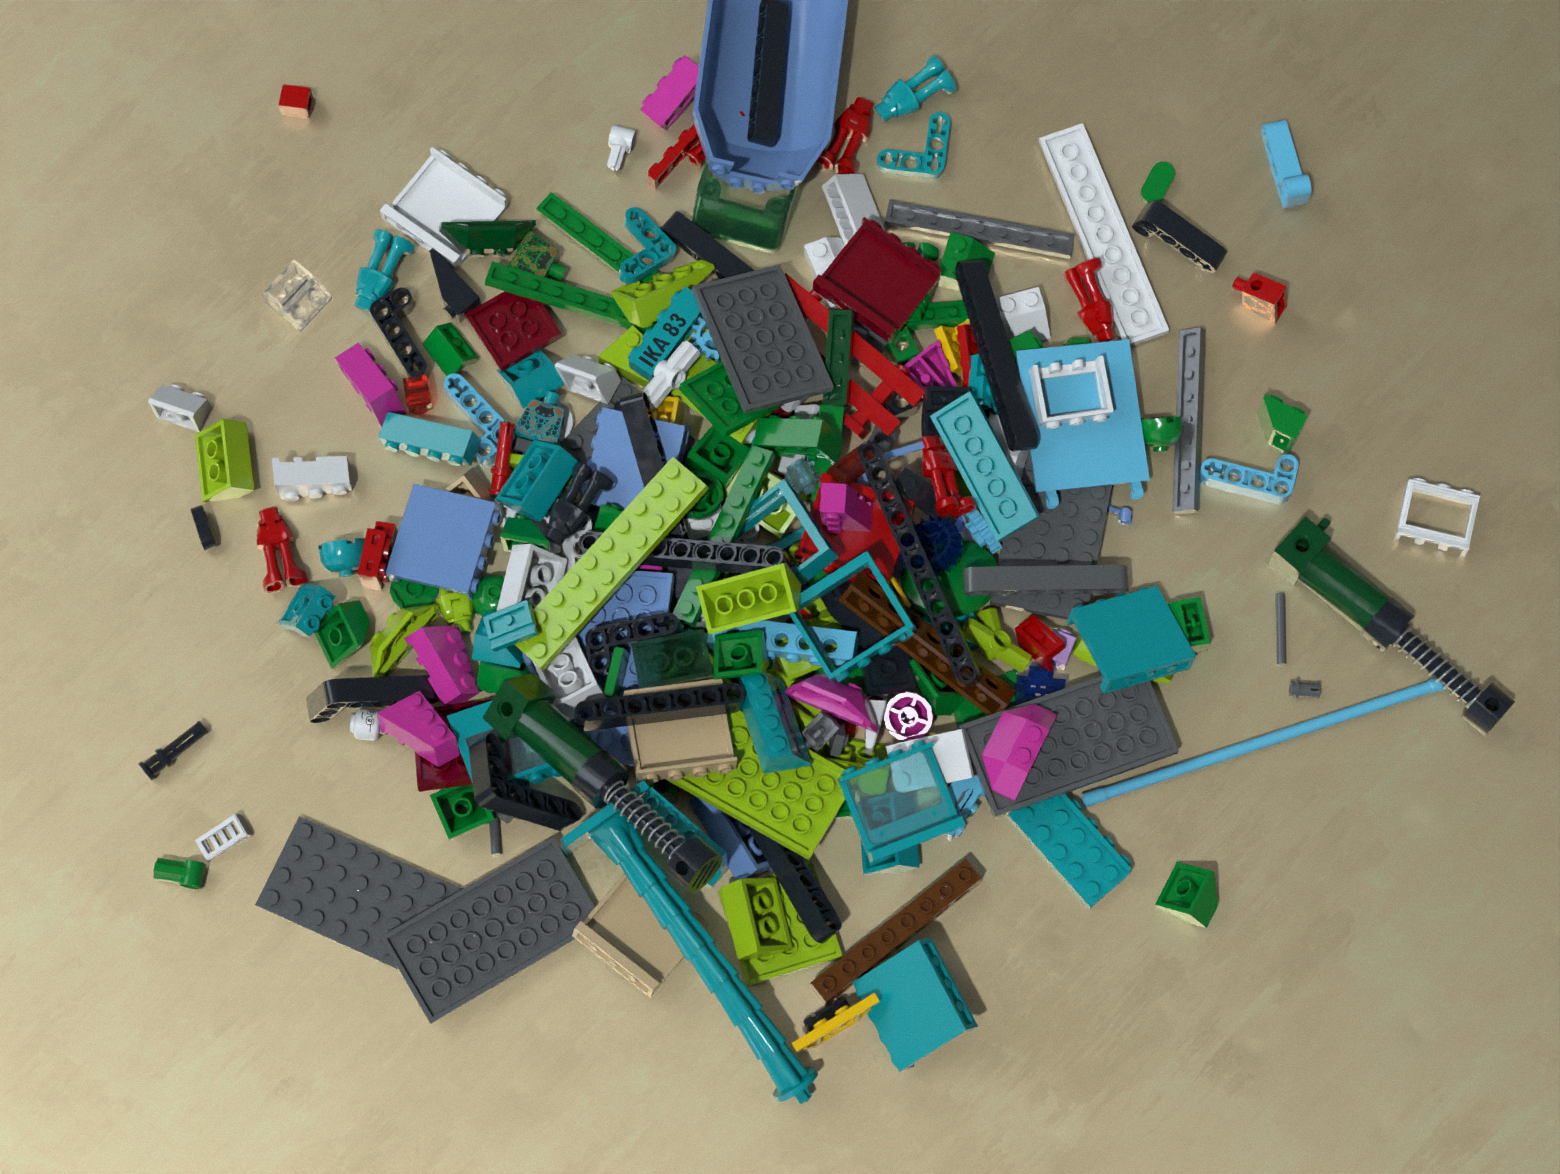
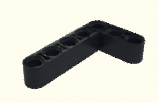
M430 675L330 679L321 683L306 697L310 723L329 721L343 708L391 706L418 691L423 694L430 704L436 703L440 699L428 680Z
M489 733L469 747L474 798L480 807L558 831L564 830L581 819V809L575 802L506 781L502 743L496 735Z

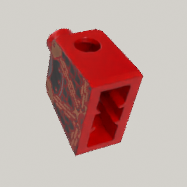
M1253 273L1249 280L1237 276L1233 282L1232 289L1241 293L1243 306L1274 324L1277 323L1287 307V286L1257 273Z

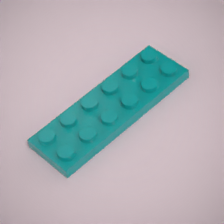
M972 391L967 392L930 416L996 541L1001 542L1040 518L1038 511Z

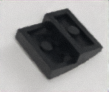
M925 386L921 419L922 437L938 436V438H941L930 416L967 392L972 391V387Z

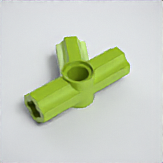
M988 608L978 612V621L971 617L965 621L961 628L965 638L979 646L982 655L986 659L996 660L998 658L1020 673L1026 669L1032 655L1011 643L1010 636L1002 630L1000 618L995 608Z

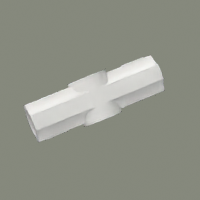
M683 341L667 361L662 360L655 367L654 378L643 390L647 394L651 408H657L672 389L676 390L680 387V383L685 381L686 371L699 357V350L688 341Z

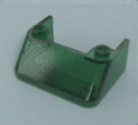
M706 160L697 187L691 221L713 238L770 254L779 251L799 195V184L794 186L793 190H790L788 199L779 196L772 197L767 201L765 209L760 210L719 198L721 184L717 179L712 178L713 173Z

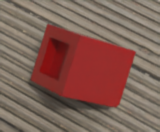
M282 85L278 105L281 114L309 118L313 101L311 89L309 87Z

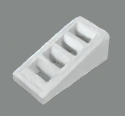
M869 700L880 730L886 709V701ZM866 729L865 753L872 754L879 730L875 733Z
M234 814L195 841L205 859L210 861L245 841L253 834L241 814ZM234 824L237 826L240 834H238L233 826ZM227 829L232 836L231 840H229L224 830ZM215 835H219L224 843L223 845H220ZM210 839L215 848L214 851L210 849L206 840Z

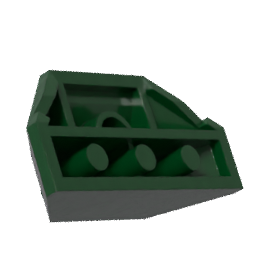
M536 220L441 222L439 232L463 254H470V257H483L484 254H493L494 257H505L521 243L529 231L533 230Z

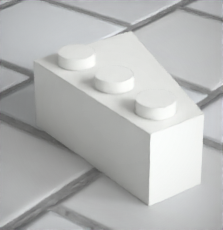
M347 456L316 457L314 461L302 462V457H294V462H280L279 458H272L274 486L281 500L296 501L299 497L309 496V498H320L323 494L329 493L343 495L347 491L353 490L350 463Z

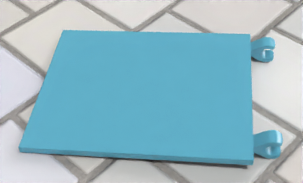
M1129 340L1016 351L1019 377L1038 435L1037 448L1030 450L1036 493L1045 492L1047 509H1054L1058 506L1059 501L1056 491L1130 483L1131 499H1141L1144 495L1141 482L1149 481L1150 478ZM1098 356H1103L1114 411L1107 417V420L1093 423V419L1085 420L1083 424L1077 426H1070L1069 423H1064L1055 429H1046V426L1038 427L1039 423L1028 373L1029 369L1033 365H1038V369L1046 368L1050 364L1057 362L1060 365L1072 364L1073 361L1083 359V362L1095 361ZM1094 373L1040 380L1047 416L1101 409Z

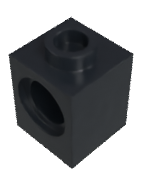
M896 392L884 405V408L901 421L917 414L920 402L915 407L909 403L904 408L898 407L896 405L897 401L906 400Z

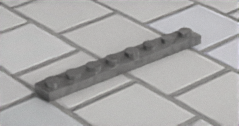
M890 199L885 218V225L949 236L950 232L974 238L981 243L1070 259L1075 236L1072 233Z
M1201 327L1179 330L1176 416H1183V433L1180 440L1175 444L1172 512L1175 514L1198 512L1205 345V330Z

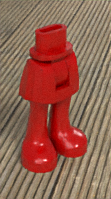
M857 97L854 104H850L849 108L838 117L834 123L836 132L827 150L824 149L815 161L818 165L828 171H832L835 165V172L837 174L855 173L857 166L853 160L861 141H867L870 133L871 109L874 105L871 101ZM845 138H850L842 157L836 163Z
M1094 258L1076 265V268L1066 270L1063 273L1065 282L1072 288L1080 303L1081 310L1077 312V315L1081 322L1091 332L1092 336L1097 337L1098 343L1109 342L1115 338L1112 331L1114 324H1111L1114 322L1111 303L1103 296L1096 280V272L1103 267L1101 258ZM1084 284H1085V286H1086V288H1087V290H1088V292H1089V294H1090L1092 303H1091V301H1090V299H1089V297H1088V295H1087V292H1086V290H1085Z
M938 436L923 437L924 477L932 479L937 514L940 517H945L949 514L950 517H958L970 513L977 507L975 499L969 496L961 497L954 473L957 467L949 451L945 450L944 444H940Z
M271 507L260 510V520L258 521L259 526L257 528V548L263 550L267 567V574L262 582L263 591L273 593L284 588V581L275 550L280 549L287 585L297 587L301 586L302 583H307L308 577L306 572L297 567L292 554L291 543L295 538L286 521L279 515L278 508Z

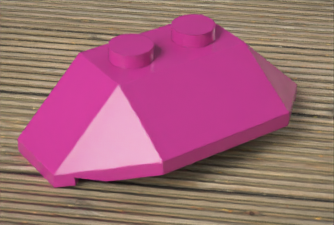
M817 674L785 690L788 696L799 702L828 712L833 716L877 733L879 730L870 702L861 693L862 688L849 683L848 686H845L837 680L831 681L828 676L823 677Z
M1036 704L1002 713L981 755L992 791L1015 802L1057 714Z

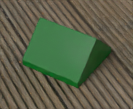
M763 630L715 635L714 680L763 674L769 667Z

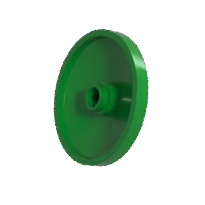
M959 539L936 541L925 546L956 617L973 613L991 600L993 596L964 595L963 569L968 567L997 566L993 556L985 548H981L976 543ZM924 558L915 560L914 569H920L924 565ZM905 563L901 572L902 590L913 608L928 615ZM926 581L923 586L924 591H930L934 587V581ZM937 602L933 607V612L940 613L944 608V603Z

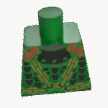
M529 231L524 236L508 265L549 279L552 276L563 281L568 271V268L558 264L560 261L558 249L532 231Z

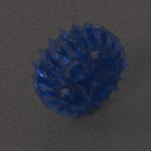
M931 515L928 521L921 518L920 523L916 525L937 575L941 577L943 571L950 573L949 567L951 565L957 566L956 559L962 558L960 551L964 550L963 537L959 533L957 526L948 519L944 520L939 516L935 520ZM909 536L905 539V547L913 545L915 541L914 536ZM900 552L899 558L903 562V566L905 567V569L908 570L906 563ZM924 558L915 560L914 569H920L924 565Z

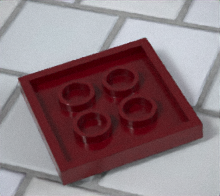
M506 291L464 314L500 372L562 337L560 330L541 302Z

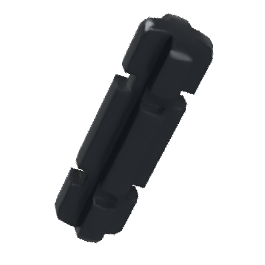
M841 996L835 1000V1004L830 1003L815 1012V1016L812 1017L810 1015L805 1018L803 1023L806 1029L810 1032L814 1029L813 1025L824 1018L829 1021L834 1018L835 1012L845 1005H848L850 1008L846 998Z

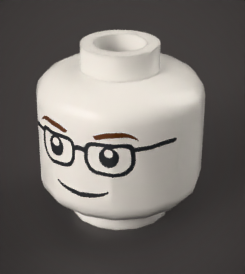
M359 708L356 713H352L350 732H353L356 739L376 741L379 738V734H384L381 732L377 713L380 712L379 710Z

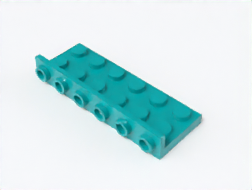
M1066 794L1006 814L1089 909L1132 872L1130 860L1124 854L1119 855L1116 852L1113 841L1106 835L1103 837L1097 830L1099 827L1091 817L1086 818L1081 812L1082 807L1075 799L1070 800Z

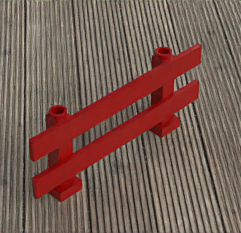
M785 273V277L805 322L810 318L827 333L829 309L820 302L823 298L814 290L808 292ZM853 330L852 355L877 375L882 382L869 395L850 378L849 403L857 411L852 417L846 413L843 417V423L862 440L869 433L865 428L870 422L875 424L887 436H890L902 422L884 408V405L897 392L909 404L915 407L923 398L924 390L908 377L910 372L900 363L896 367ZM819 352L825 365L826 357Z

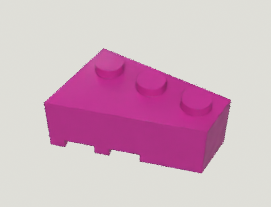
M686 55L678 58L672 65L673 70L668 76L660 79L655 92L649 94L643 100V106L640 110L667 131L686 111L685 107L694 98L699 65Z
M939 340L935 341L903 366L910 372L908 377L923 390L925 386L957 387Z
M358 342L335 357L342 373L357 394H360L367 403L366 406L370 412L373 411L381 427L387 412L400 415L407 414L396 393L399 390L398 386L392 378L387 379L385 377L387 373L380 363L375 364L373 362L376 359L369 348L364 350Z
M822 483L820 515L823 529H827L829 533H841L842 530L872 531V502H865L864 496H859L858 498L857 491L847 484Z
M459 626L421 627L404 638L408 645L412 644L419 656L416 658L419 665L423 664L430 675L428 680L443 705L464 703L479 694Z
M420 691L377 713L382 733L385 735L390 734L403 746L405 744L415 750L416 754L439 767L460 756L456 736Z

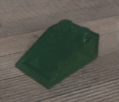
M704 629L631 643L639 689L714 679Z

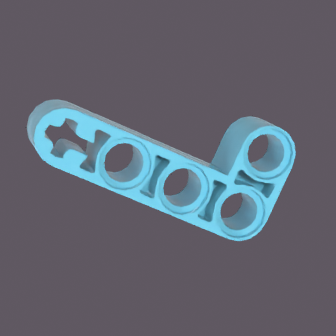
M1286 120L1262 124V138L1283 208L1307 204L1312 192L1311 183L1307 174L1302 175Z
M456 373L449 374L443 383L446 395L483 434L480 438L475 458L481 466H490L496 460L499 423L505 420L461 375ZM451 386H459L462 394L460 395L459 391L456 388L451 389ZM470 400L477 402L474 407L465 406ZM485 417L493 418L489 424H483L481 420ZM483 449L491 450V453L487 456L479 455Z
M1282 455L1278 459L1272 474L1210 458L1206 459L1200 467V482L1203 485L1275 504H1283L1288 501L1292 493L1298 470V461L1292 455ZM1283 464L1289 465L1292 471L1285 472L1280 466ZM1208 469L1213 470V475H1208ZM1221 472H1224V475H1223V477H1222V479H1221V478H1220ZM1231 474L1236 475L1240 481L1232 482L1228 476ZM1255 480L1260 481L1263 487L1255 488L1251 482ZM1275 487H1283L1287 493L1279 494L1276 492Z

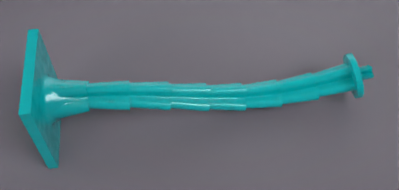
M643 780L631 788L630 792H636L637 798H641L649 790V786ZM611 803L561 838V850L566 857L592 840L616 866L620 865L638 896L644 898L663 930H668L687 962L691 961L709 992L715 994L734 1027L738 1026L757 1060L762 1061L777 1087L773 1092L775 1100L782 1102L794 1096L799 1104L810 1100L809 1098L812 1097V1094L807 1087L816 1079L818 1075L817 1070L813 1066L805 1068L785 1043L786 1038L761 1009L763 1005L739 978L738 975L740 973L715 945V939L691 913L692 908L666 880L668 876L643 848L645 844L637 829H634V823H628V817L626 815L620 816L621 811L619 809L614 810V804Z

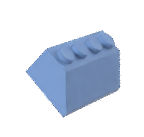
M696 796L689 800L707 834L726 851L727 864L736 881L745 878H757L771 870L769 863L746 824Z

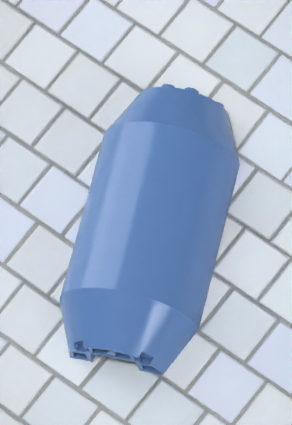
M761 0L707 1L692 120L711 172L719 179L729 183L731 188H747L759 194L765 193V191L793 190L794 186L802 182L831 140L848 0H787L789 8L776 141L771 148L751 143L747 140ZM740 110L744 113V117L740 114Z

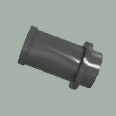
M1295 679L1294 682L1291 681L1289 684V696H1293L1294 699H1298V697L1320 698L1321 691H1311V689H1321V684L1318 682H1299L1298 679Z

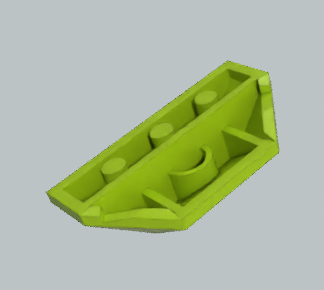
M437 605L402 608L397 614L393 613L388 618L387 626L382 632L378 631L371 639L370 653L373 677H389L413 649L412 644L408 645L404 638L421 627H431L441 615Z

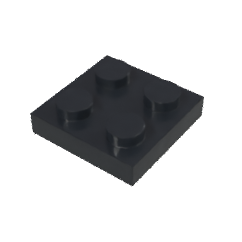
M892 646L893 649L886 654L880 656L878 653L870 658L872 662L861 668L866 695L877 696L915 692L916 683L910 664V655L900 647ZM859 649V654L864 652L865 649Z

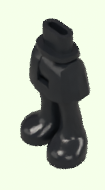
M578 462L574 464L572 469L574 476L562 500L555 499L548 524L549 531L545 537L559 546H562L565 539H569L571 535H574L588 520L586 513L598 492H609L615 485L608 476L598 470L593 472L588 465ZM589 481L583 495L575 506L573 503L583 485Z

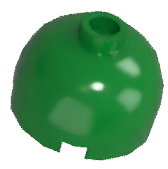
M1183 416L1141 418L1145 446L1153 447V452L1168 451V446L1174 445L1180 440L1183 433Z
M693 471L692 473L705 483L709 489L685 516L697 521L707 520L716 515L721 508L724 498L722 484L710 472L696 473V471Z
M490 574L480 579L481 583L478 593H474L472 599L474 611L478 617L482 618L484 612L497 611L505 576Z

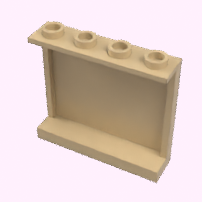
M711 679L626 690L623 696L723 684L722 679ZM710 698L703 699L704 702L709 704L714 702ZM685 701L679 702V704L684 707L690 705L688 702ZM661 704L654 705L656 709L662 710L665 708ZM632 707L629 709L631 712L634 713L641 711L639 708ZM726 714L627 726L637 783L644 780L646 784H653L662 779L676 781L684 776L703 777L708 773L714 772L727 774L736 769L737 757H734Z
M625 873L585 920L578 923L572 934V937L649 998L684 958L668 930H663L643 897L638 896ZM691 911L695 918L706 929L708 924L706 923L704 917L697 912L693 913Z

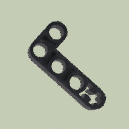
M1152 201L1145 205L1132 225L1133 230L1144 237L1156 235L1209 273L1216 272L1227 254L1223 246L1158 201Z
M397 288L374 301L370 306V313L374 324L409 380L414 384H423L429 378L426 361L400 319L413 311V298L408 289ZM402 298L408 299L406 304H397L398 300ZM381 310L387 311V314L385 316H376V314ZM392 329L399 330V333L397 335H388L389 331H391ZM404 348L411 349V352L407 355L400 354ZM414 362L418 370H421V372L417 373L416 371H414L412 366Z
M665 612L594 627L585 636L589 666L598 676L608 677L615 647L629 649L676 639L683 632V624L673 613ZM672 621L674 624L671 625V629L668 630L666 627H668L670 625L669 622ZM645 626H651L650 633L642 636V629ZM627 631V637L622 641H618L619 633ZM603 636V642L598 646H594L595 638ZM603 659H607L606 667L598 670V663Z

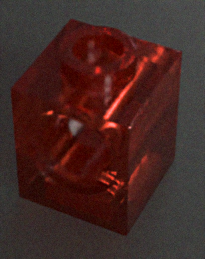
M426 375L402 379L409 413L424 414L428 410L433 409Z

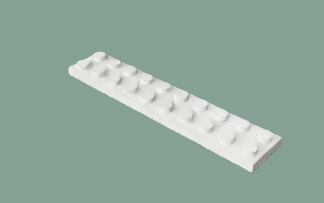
M1083 123L1039 138V144L1087 260L1101 258L1103 267L1096 272V280L1103 296L1111 303L1114 316L1113 323L1120 340H1129L1131 347L1168 334L1169 328Z

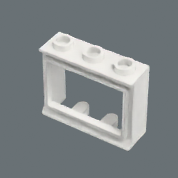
M1098 356L1095 361L1083 362V359L1073 361L1072 364L1060 365L1057 362L1050 364L1046 368L1039 369L1038 365H1033L1028 371L1039 423L1038 427L1046 426V429H1055L1064 423H1069L1070 426H1077L1083 424L1085 420L1092 419L1093 423L1106 421L1107 417L1114 412L1103 356ZM1087 373L1095 374L1101 409L1047 416L1040 380Z
M1409 479L1404 489L1394 540L1398 541L1401 535L1414 538V543L1417 545H1423L1425 541L1438 544L1437 548L1446 551L1448 547L1461 549L1460 556L1465 557L1469 551L1480 496L1475 495L1471 490L1462 489L1458 491L1451 489L1446 484L1433 485L1427 483L1424 479ZM1412 492L1471 505L1464 538L1406 524Z

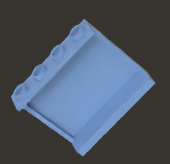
M602 407V411H599L596 419V424L598 425L597 435L593 436L591 448L593 449L592 459L588 460L587 465L593 472L598 470L608 476L615 485L609 492L599 491L591 504L598 506L613 504L624 511L644 489V485L622 411ZM655 419L666 461L668 462L674 457L683 465L691 426ZM589 481L586 482V483L583 485V487H582V495H583V493H584V491H585V489H586V487H587Z
M413 484L385 574L387 577L395 582H400V579L465 594L468 599L472 600L473 594L478 593L481 583L479 579L481 570L484 571L487 566L488 558L486 554L488 548H492L495 535L493 532L495 526H498L501 521L502 513L496 502Z

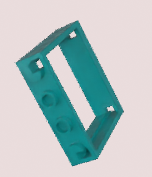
M783 479L754 501L737 539L787 501L819 550L792 571L802 586L839 558V556L795 488Z
M868 551L800 593L798 611L789 613L826 675L833 682L845 680L851 675V670L856 667L861 669L872 662L870 658L878 653L880 656L886 654L893 649L892 644L899 640L901 642L908 640L914 635L913 631L917 629ZM869 567L905 626L834 670L799 611Z

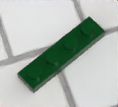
M829 310L825 367L834 388L831 392L823 394V405L848 407L854 327L853 310Z

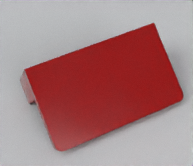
M1031 615L1015 628L1019 647L1032 655V658L1045 670L1051 672L1053 670L1051 659L1066 648L1065 642L1034 615Z

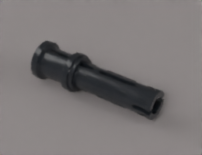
M197 721L195 725L164 749H156L153 756L144 763H138V765L152 781L157 773L165 767L169 768L173 759L207 734L208 731L200 721Z

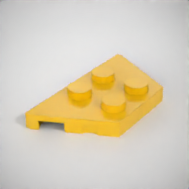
M873 993L850 1008L848 1005L843 1006L835 1012L834 1018L829 1021L826 1018L818 1021L813 1025L814 1029L792 1042V1046L796 1052H799L802 1049L807 1050L821 1045L859 1022L872 1010V1006L880 1002L878 997Z

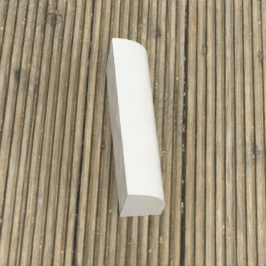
M835 174L822 185L844 245L849 242L861 227L864 217L868 220H875L885 231L863 174Z

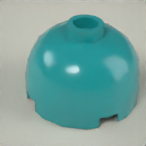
M354 538L355 543L342 539L318 545L321 563L328 571L339 573V577L353 576V571L359 568L365 538Z

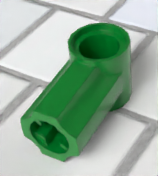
M157 858L154 865L153 878L154 880L177 883L185 888L199 890L201 889L206 864L193 860L181 862Z

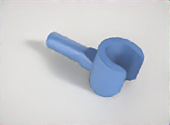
M1108 504L1107 510L1119 515V523L1131 524L1132 512L1129 508L1123 507L1120 509Z

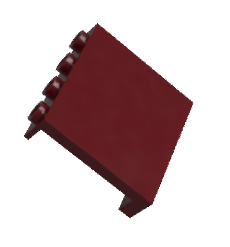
M864 217L861 227L822 276L818 274L814 279L813 290L841 310H853L855 320L890 343L938 283L942 270L934 261H927L921 257L919 251L914 247H907L901 243L898 236L885 232L878 222Z

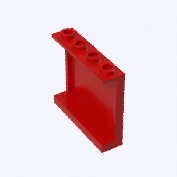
M822 472L819 481L820 486L810 513L839 556L822 571L831 574L868 551L890 584L900 550L873 489ZM822 483L847 484L857 491L858 498L859 496H864L865 502H872V531L842 530L841 533H829L827 529H823L820 515ZM887 494L885 503L894 501L895 495ZM904 498L909 512L913 516L915 502ZM900 514L896 516L895 525L902 524L905 520V515ZM805 529L798 550H795L794 553L795 559L798 560L800 565L819 551ZM869 567L862 571L880 585ZM856 575L850 578L849 581H852Z

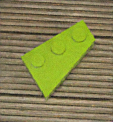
M631 326L598 355L599 364L604 365L607 363L612 365L617 370L616 372L619 376L627 378L645 389L649 381L629 368V353L635 346L639 347L643 342V335L634 326Z

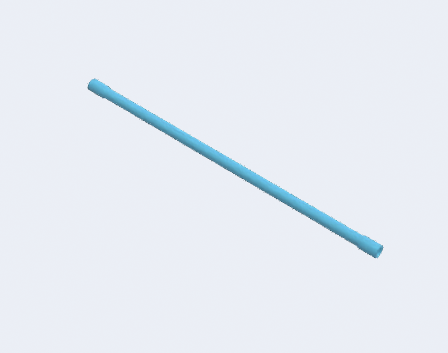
M1432 678L1427 682L1107 787H1100L1082 793L1081 798L1085 808L1143 787L1448 688L1442 689L1443 684L1440 681L1435 683L1436 678Z

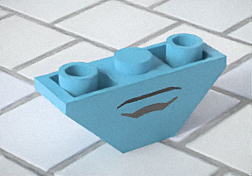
M977 775L973 778L952 782L948 788L958 817L963 816L964 821L968 815L973 817L980 806L977 804V801L981 795L985 797ZM966 825L946 833L947 839L952 841L954 836L959 838Z

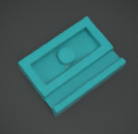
M528 600L483 617L488 639L491 642L490 647L494 652L539 635L536 629L537 624L532 605Z

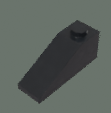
M432 248L429 252L444 303L443 310L449 318H456L461 323L466 319L464 314L481 305L480 297Z
M905 467L896 480L903 498L914 501L916 508L951 530L959 516L950 517L949 514L945 517H940L935 509L936 501L933 485Z
M845 581L820 598L829 614L846 631L857 632L859 644L867 650L883 640L885 636L839 601V598L851 583V581Z

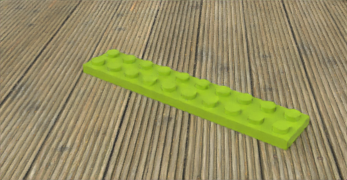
M672 457L535 607L533 613L539 635L514 645L544 671L709 489L708 486Z

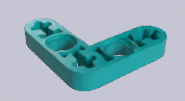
M936 112L930 117L925 153L884 149L877 156V167L884 173L931 179L940 177L945 167L950 129L949 116L943 112ZM938 120H942L943 123L941 134L936 133V123ZM934 140H939L943 143V148L934 150L931 148L930 143ZM886 157H890V161H892L889 165H884L885 162L883 160ZM933 157H937L936 171H932L930 167ZM898 158H901L900 167H897ZM907 159H914L917 162V166L913 169H908L905 167L904 162Z
M631 207L626 210L623 219L624 226L645 247L644 250L623 261L618 272V277L622 282L633 284L670 263L674 258L676 245L642 209ZM644 232H652L656 237L653 239L647 238ZM649 258L653 261V264L646 265L641 259Z

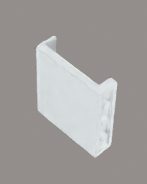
M431 147L429 159L391 205L384 204L380 209L383 220L428 252L433 248L452 269L457 271L470 254H463L439 232L440 223L498 221L507 210L508 204L506 195L497 188L493 190L487 186L488 183L478 175L476 177L473 176L462 163L456 164L450 160L451 157L441 149L438 151Z

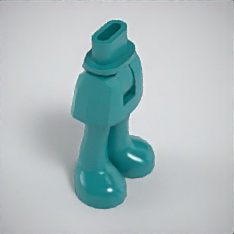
M932 55L926 60V66L905 82L902 79H898L884 97L881 98L882 102L874 106V108L885 122L891 117L895 119L897 116L902 117L919 110V104L938 91L943 90L947 94H953L957 91V87L947 70L944 71L941 61L935 55ZM937 76L923 88L913 93L912 90L929 78Z
M380 229L374 230L372 236L375 241L374 249L366 268L360 267L355 295L357 299L354 306L369 313L371 304L386 295L394 285L391 278L401 256L411 255L415 249V245L397 235L393 237L391 233ZM391 245V249L389 251L386 262L381 272L377 271V269L380 265L386 249Z

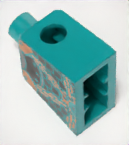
M547 391L543 402L532 399L514 428L515 438H522L532 442L537 440L560 446L565 421L564 409L557 407L560 395Z

